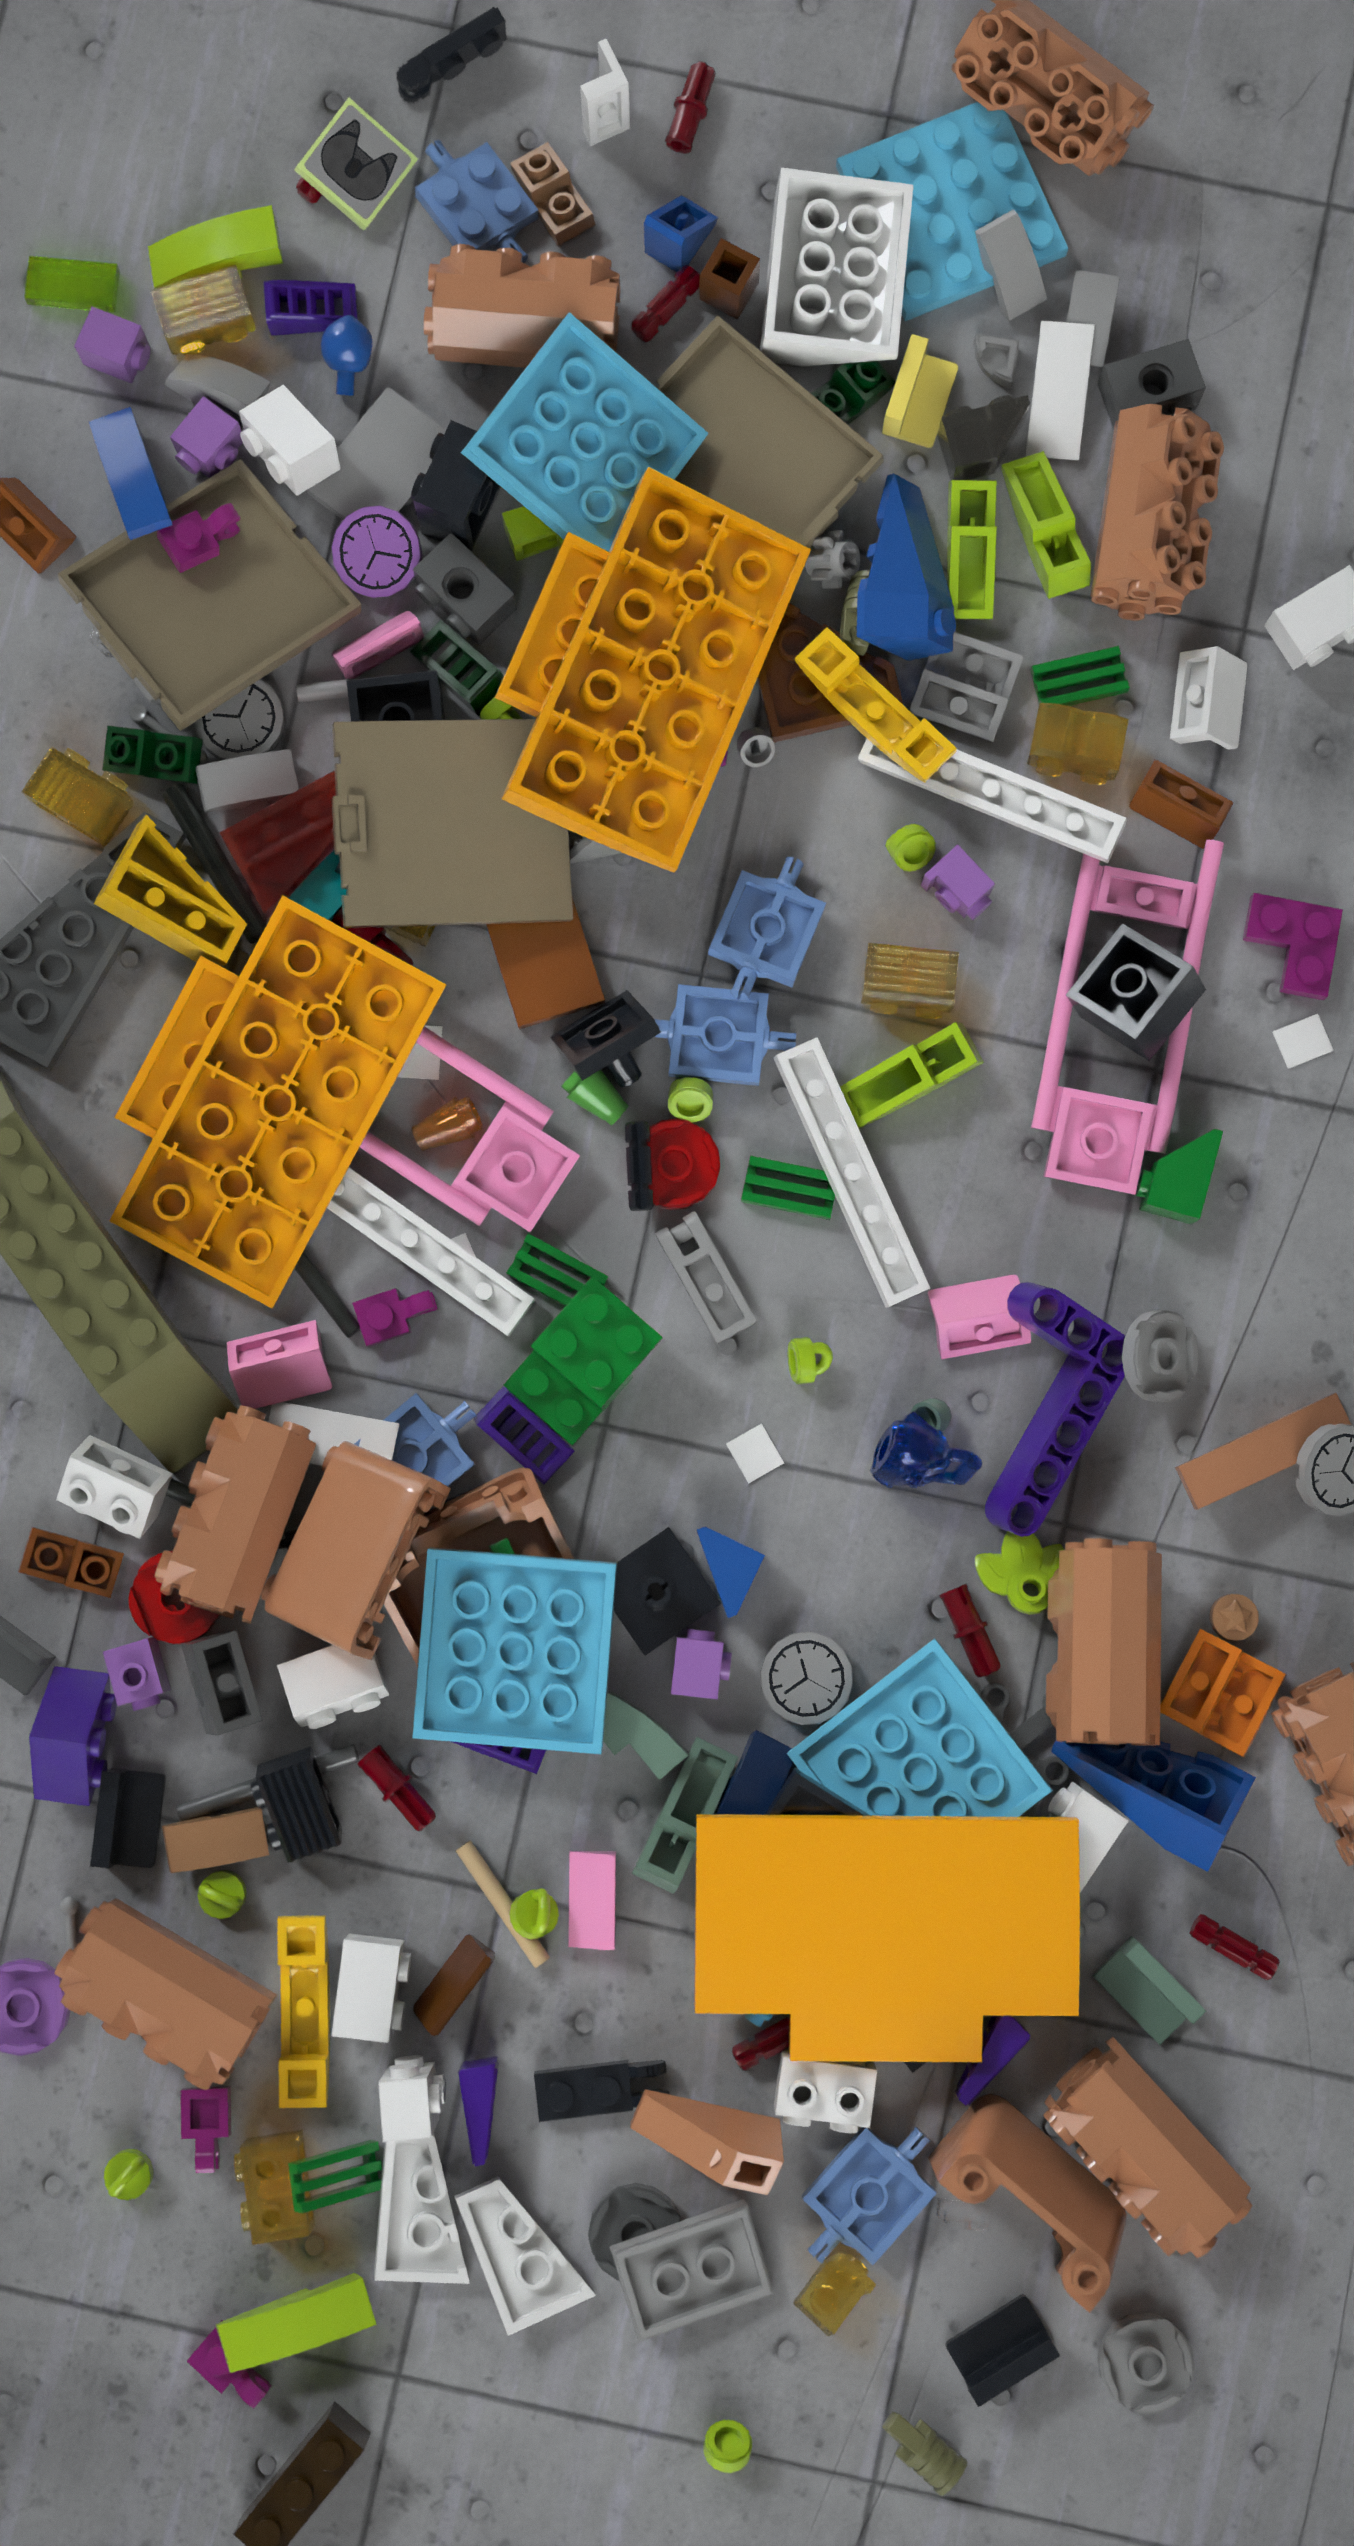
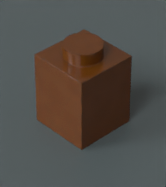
M721 238L700 274L699 300L738 320L759 284L760 258Z

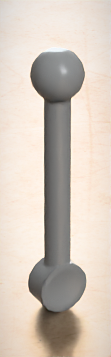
M135 704L130 708L129 714L135 723H145L157 733L173 734L150 717L144 705ZM201 750L200 765H204L207 761V753Z
M65 1897L60 1903V1910L65 1914L67 1950L69 1948L74 1950L77 1946L74 1913L78 1910L79 1904L73 1897Z

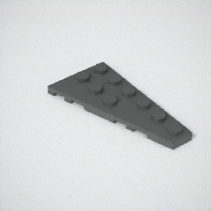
M143 812L103 848L104 852L83 870L80 868L68 879L69 883L52 898L47 897L0 939V1043L50 1071L53 1069L134 929V926L98 907L94 902L135 826L147 814L156 824L155 828L174 849H180L186 839L183 832L146 812Z

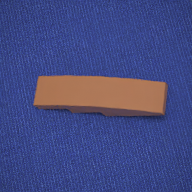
M1334 1393L1254 1429L1250 1433L1214 1448V1450L1175 1468L1194 1509L1197 1510L1295 1465L1298 1453L1307 1437L1319 1427L1327 1424L1336 1425L1343 1423L1351 1425L1337 1393Z

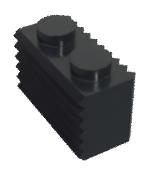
M311 1746L257 1765L256 1780L251 1782V1790L257 1807L259 1809L267 1807L272 1823L267 1824V1831L275 1851L283 1849L287 1862L292 1863L296 1859H302L305 1856H311L314 1853H320L323 1850H329L331 1847H337L341 1844L342 1827Z

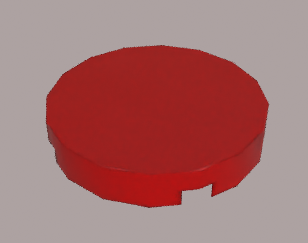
M678 1118L661 1120L650 1126V1142H647V1146L651 1147L652 1185H649V1189L653 1190V1204L668 1210L688 1209L705 1200L716 1186L720 1172L719 1150L711 1135L697 1124Z

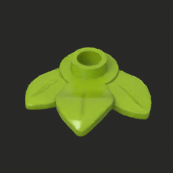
M1007 1531L1002 1542L1001 1554H977L975 1556V1568L981 1582L988 1591L1007 1596L1010 1604L1021 1613L1029 1615L1038 1614L1048 1607V1581L1059 1568V1551L1064 1549L1061 1544L1048 1545L1042 1548L1039 1539L1034 1533L1030 1536L1021 1537ZM1026 1583L1034 1584L1038 1588L1039 1594L1037 1596H1028L1023 1590V1585Z

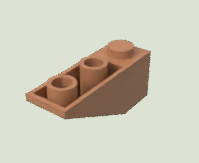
M645 2089L630 2122L631 2129L723 2186L768 2195L784 2163L781 2123L778 2118Z

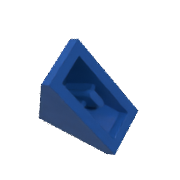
M681 195L647 215L644 222L645 253L678 272L684 265L690 264L716 225L718 217Z
M706 1526L697 1529L696 1531L727 1618L736 1616L765 1555Z

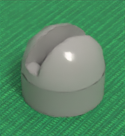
M754 727L742 731L737 740V751L746 765L761 767L773 758L775 744L768 732L759 727ZM755 740L759 751L751 753L750 743Z

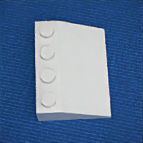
M781 167L775 192L760 351L774 363L802 367L897 359L914 185Z

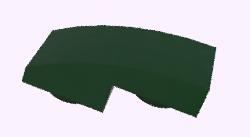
M878 361L845 363L836 369L830 381L810 393L849 425L894 387L896 381Z
M107 725L102 771L197 784L198 779L195 768L200 766L203 739Z

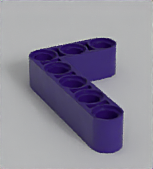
M1030 1282L1020 1283L1010 1292L1007 1300V1309L1010 1316L1016 1322L1068 1356L985 1503V1514L992 1525L1021 1537L1030 1536L1042 1525L1125 1377L1122 1363L1125 1335L1059 1290ZM1039 1298L1040 1306L1038 1311L1034 1314V1304L1036 1300ZM1073 1321L1074 1328L1070 1336H1068V1328ZM1107 1344V1352L1102 1358L1103 1348ZM1083 1384H1085L1084 1393L1081 1396V1398H1079L1080 1389L1083 1386ZM1062 1424V1432L1057 1438V1430ZM1040 1464L1039 1473L1034 1478L1035 1468ZM1017 1504L1016 1514L1011 1519L1012 1509Z

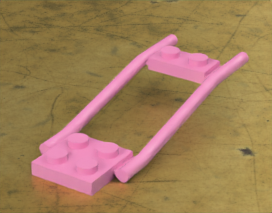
M1206 840L1197 884L1122 868L1099 865L1100 860L1083 853L1040 1086L1031 1128L1052 1132L1044 1177L1136 1195L1144 1151L1166 1154L1193 1007L1169 1036L1158 1103L1154 1105L1058 1086L1073 1007L1066 994L1078 979L1090 910L1153 924L1188 929L1183 960L1191 964L1199 975L1205 935L1224 846L1223 842Z
M424 1027L416 1042L417 1044L506 1102L451 1186L370 1132L367 1133L360 1148L478 1226L481 1225L490 1209L493 1208L531 1232L580 1155L542 1131L554 1112L552 1109Z

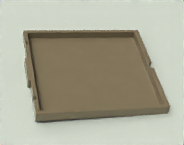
M718 315L656 381L659 387L658 390L709 433L675 480L807 548H810L817 537H821L838 518V511L854 495L857 490V484L860 481L865 483L883 463L882 453Z
M239 459L167 505L171 521L196 510L204 521L220 506L232 503L240 516V520L236 522L240 532L229 539L217 542L220 546L218 556L179 573L158 540L157 531L132 540L129 539L127 531L58 573L59 583L76 604L82 603L83 612L99 631V639L132 679L137 677L155 701L157 699L161 700L163 711L180 731L361 613L362 604L306 537L299 539L296 536V524L242 459Z
M536 719L334 722L332 724L334 757H339V763L334 764L336 796L332 798L334 850L335 855L339 854L341 889H346V895H342L343 928L566 922L573 920L568 829L561 828V826L501 799Z

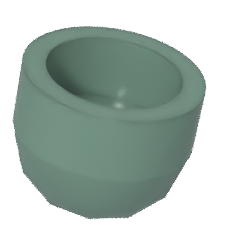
M938 1398L925 1399L915 1404L910 1414L913 1428L918 1434L926 1438H931L944 1432L950 1425L952 1417L949 1406Z

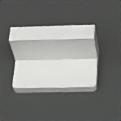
M607 39L598 42L599 78L580 86L583 132L590 146L630 129L629 84Z
M1218 646L1180 652L1170 732L1171 740L1179 744L1211 740L1226 749L1238 748L1247 674V663Z

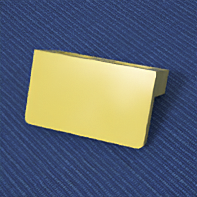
M911 334L885 414L882 434L932 448L957 375L958 365L926 355L929 339Z

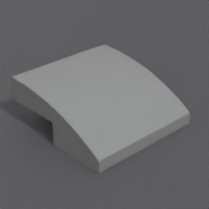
M954 632L953 652L928 657L909 711L914 715L994 742L1024 656Z

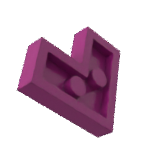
M1253 893L1250 896L1243 940L1287 949L1279 992L1323 1001L1328 997L1343 909Z

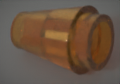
M455 1096L418 1124L412 1126L414 1138L422 1151L475 1138V1132L483 1129L479 1113L469 1096L458 1099Z

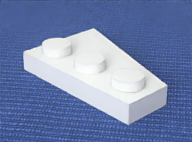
M434 2133L431 2138L385 2142L374 2266L375 2281L470 2284Z
M498 2176L454 2196L508 2336L596 2296L594 2291Z

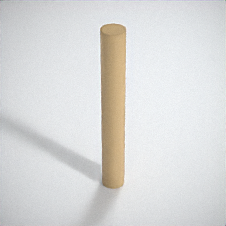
M470 1840L458 1848L456 1853L534 1968L547 1961L550 1956L538 1939L524 1938L514 1930L509 1915L513 1902L472 1841Z

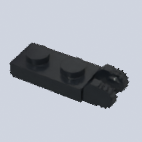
M498 7L489 9L421 50V53L409 59L407 64H402L396 76L400 98L408 101V103L413 102L414 104L416 101L419 102L420 98L424 99L430 95L433 83L442 78L444 80H451L458 76L470 61L479 56L486 58L496 53L502 47L503 42L507 40L506 20Z
M628 2060L535 2071L534 2080L539 2122L633 2111V2107L637 2108L644 2092L632 2093L630 2077L650 2078L660 2076L667 2072L666 2061L651 2060L628 2063ZM652 2089V2090H651V2091H656V2092H660V2093L669 2094V2091H668V2090H662V2089Z

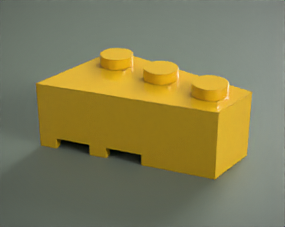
M146 814L135 826L94 904L195 962L198 961L201 955L220 966H224L228 962L247 923L208 881L205 882L185 861L187 858L178 848L174 849L155 828L156 824Z

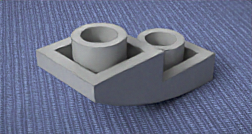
M1011 210L975 231L983 268L993 277L1000 311L1003 316L1010 321L1047 300L1033 249L1016 211Z
M1076 271L1066 322L1095 325L1090 366L1103 368L1120 276Z
M187 354L167 377L165 386L195 404L204 396L208 400L213 399L240 415L239 411L267 395L271 382L227 361L208 356Z
M291 749L245 755L211 762L195 768L204 812L246 808L253 802L295 798L300 793Z

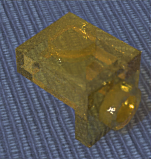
M838 2253L826 2257L793 2301V2304L827 2336H831L836 2333L859 2299L864 2295L870 2294L876 2287V2284L867 2276L868 2269L859 2259L850 2254Z

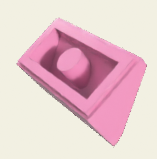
M405 611L335 650L332 656L345 679H354L417 644L424 637L421 624L413 613Z
M570 1851L568 1947L615 1950L616 1851Z

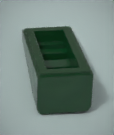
M442 620L410 651L428 670H437L440 682L477 716H480L482 709L495 697L504 677L496 666ZM448 640L451 644L436 660H433L431 656ZM461 652L463 656L448 671H446L445 668ZM475 665L474 671L460 683L459 680Z

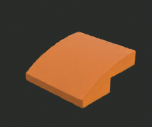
M1199 1629L1160 1705V1713L1245 1758L1287 1675L1244 1653L1232 1644Z

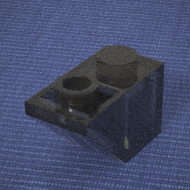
M1004 395L992 400L987 406L971 409L970 406H962L949 411L946 416L941 417L937 436L950 481L971 480L995 473L1025 422L1030 406L1028 395L1014 398L1013 395Z

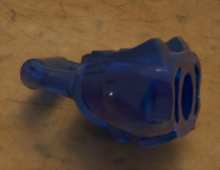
M913 1411L905 1415L903 1420L894 1421L884 1432L874 1451L870 1472L876 1481L889 1488H892L893 1485H908L910 1488H917L932 1482L965 1485L982 1467V1460L974 1452L950 1447L940 1429L936 1430ZM960 1462L953 1471H946L950 1463Z

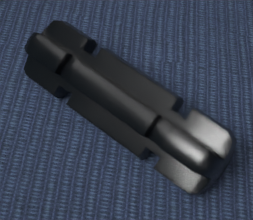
M631 1121L625 1125V1141L629 1143V1147L626 1148L628 1186H631V1190L628 1191L629 1208L631 1211H648L654 1206L653 1190L649 1189V1185H652L651 1147L647 1146V1142H650L649 1123L645 1121Z

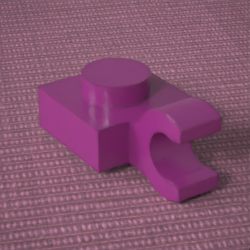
M232 503L220 506L204 521L196 510L172 521L173 525L157 530V538L179 573H182L218 556L220 546L217 542L229 539L240 532L236 524L240 520V516Z
M394 1288L352 1302L367 1347L412 1333L408 1319L438 1310L434 1294L430 1290L401 1300L399 1290Z
M231 2086L210 2087L208 2090L199 2087L183 2088L180 2090L181 2139H195V2173H215V2169L220 2167V2151L217 2138L231 2136Z
M216 2327L186 2361L221 2394L231 2383L241 2399L253 2409L272 2387L252 2367L232 2373L229 2372Z

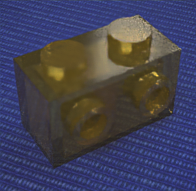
M303 2129L246 2138L239 2147L240 2153L234 2155V2171L237 2183L244 2182L246 2201L241 2202L240 2205L241 2223L244 2232H251L252 2245L310 2236L315 2227L314 2211L306 2213L294 2212L288 2163L306 2158ZM308 2171L301 2173L302 2181L309 2179ZM311 2191L304 2193L305 2198L311 2196Z

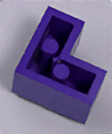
M54 1666L29 1735L34 1799L90 1806L95 1789L100 1788L102 1771L108 1767L107 1760L101 1759L106 1739V1730L103 1728L106 1721L112 1722L114 1720L117 1708L115 1695L110 1690L109 1673Z

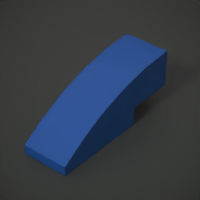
M131 407L89 421L97 450L129 539L132 540L173 525L156 472Z

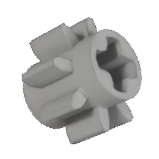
M842 530L825 531L822 537H817L809 548L811 551L805 563V568L811 576V580H822V588H841L842 582L850 581L851 576L855 575L858 571L860 552L853 539H843Z

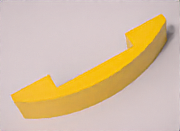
M828 627L795 657V662L812 683L859 732L895 763L925 783L957 752V748L925 718L920 721L859 664V656Z
M326 1915L278 1916L277 1953L278 1965H280L281 2057L278 2060L279 2108H326L328 2104L330 2061V1973Z

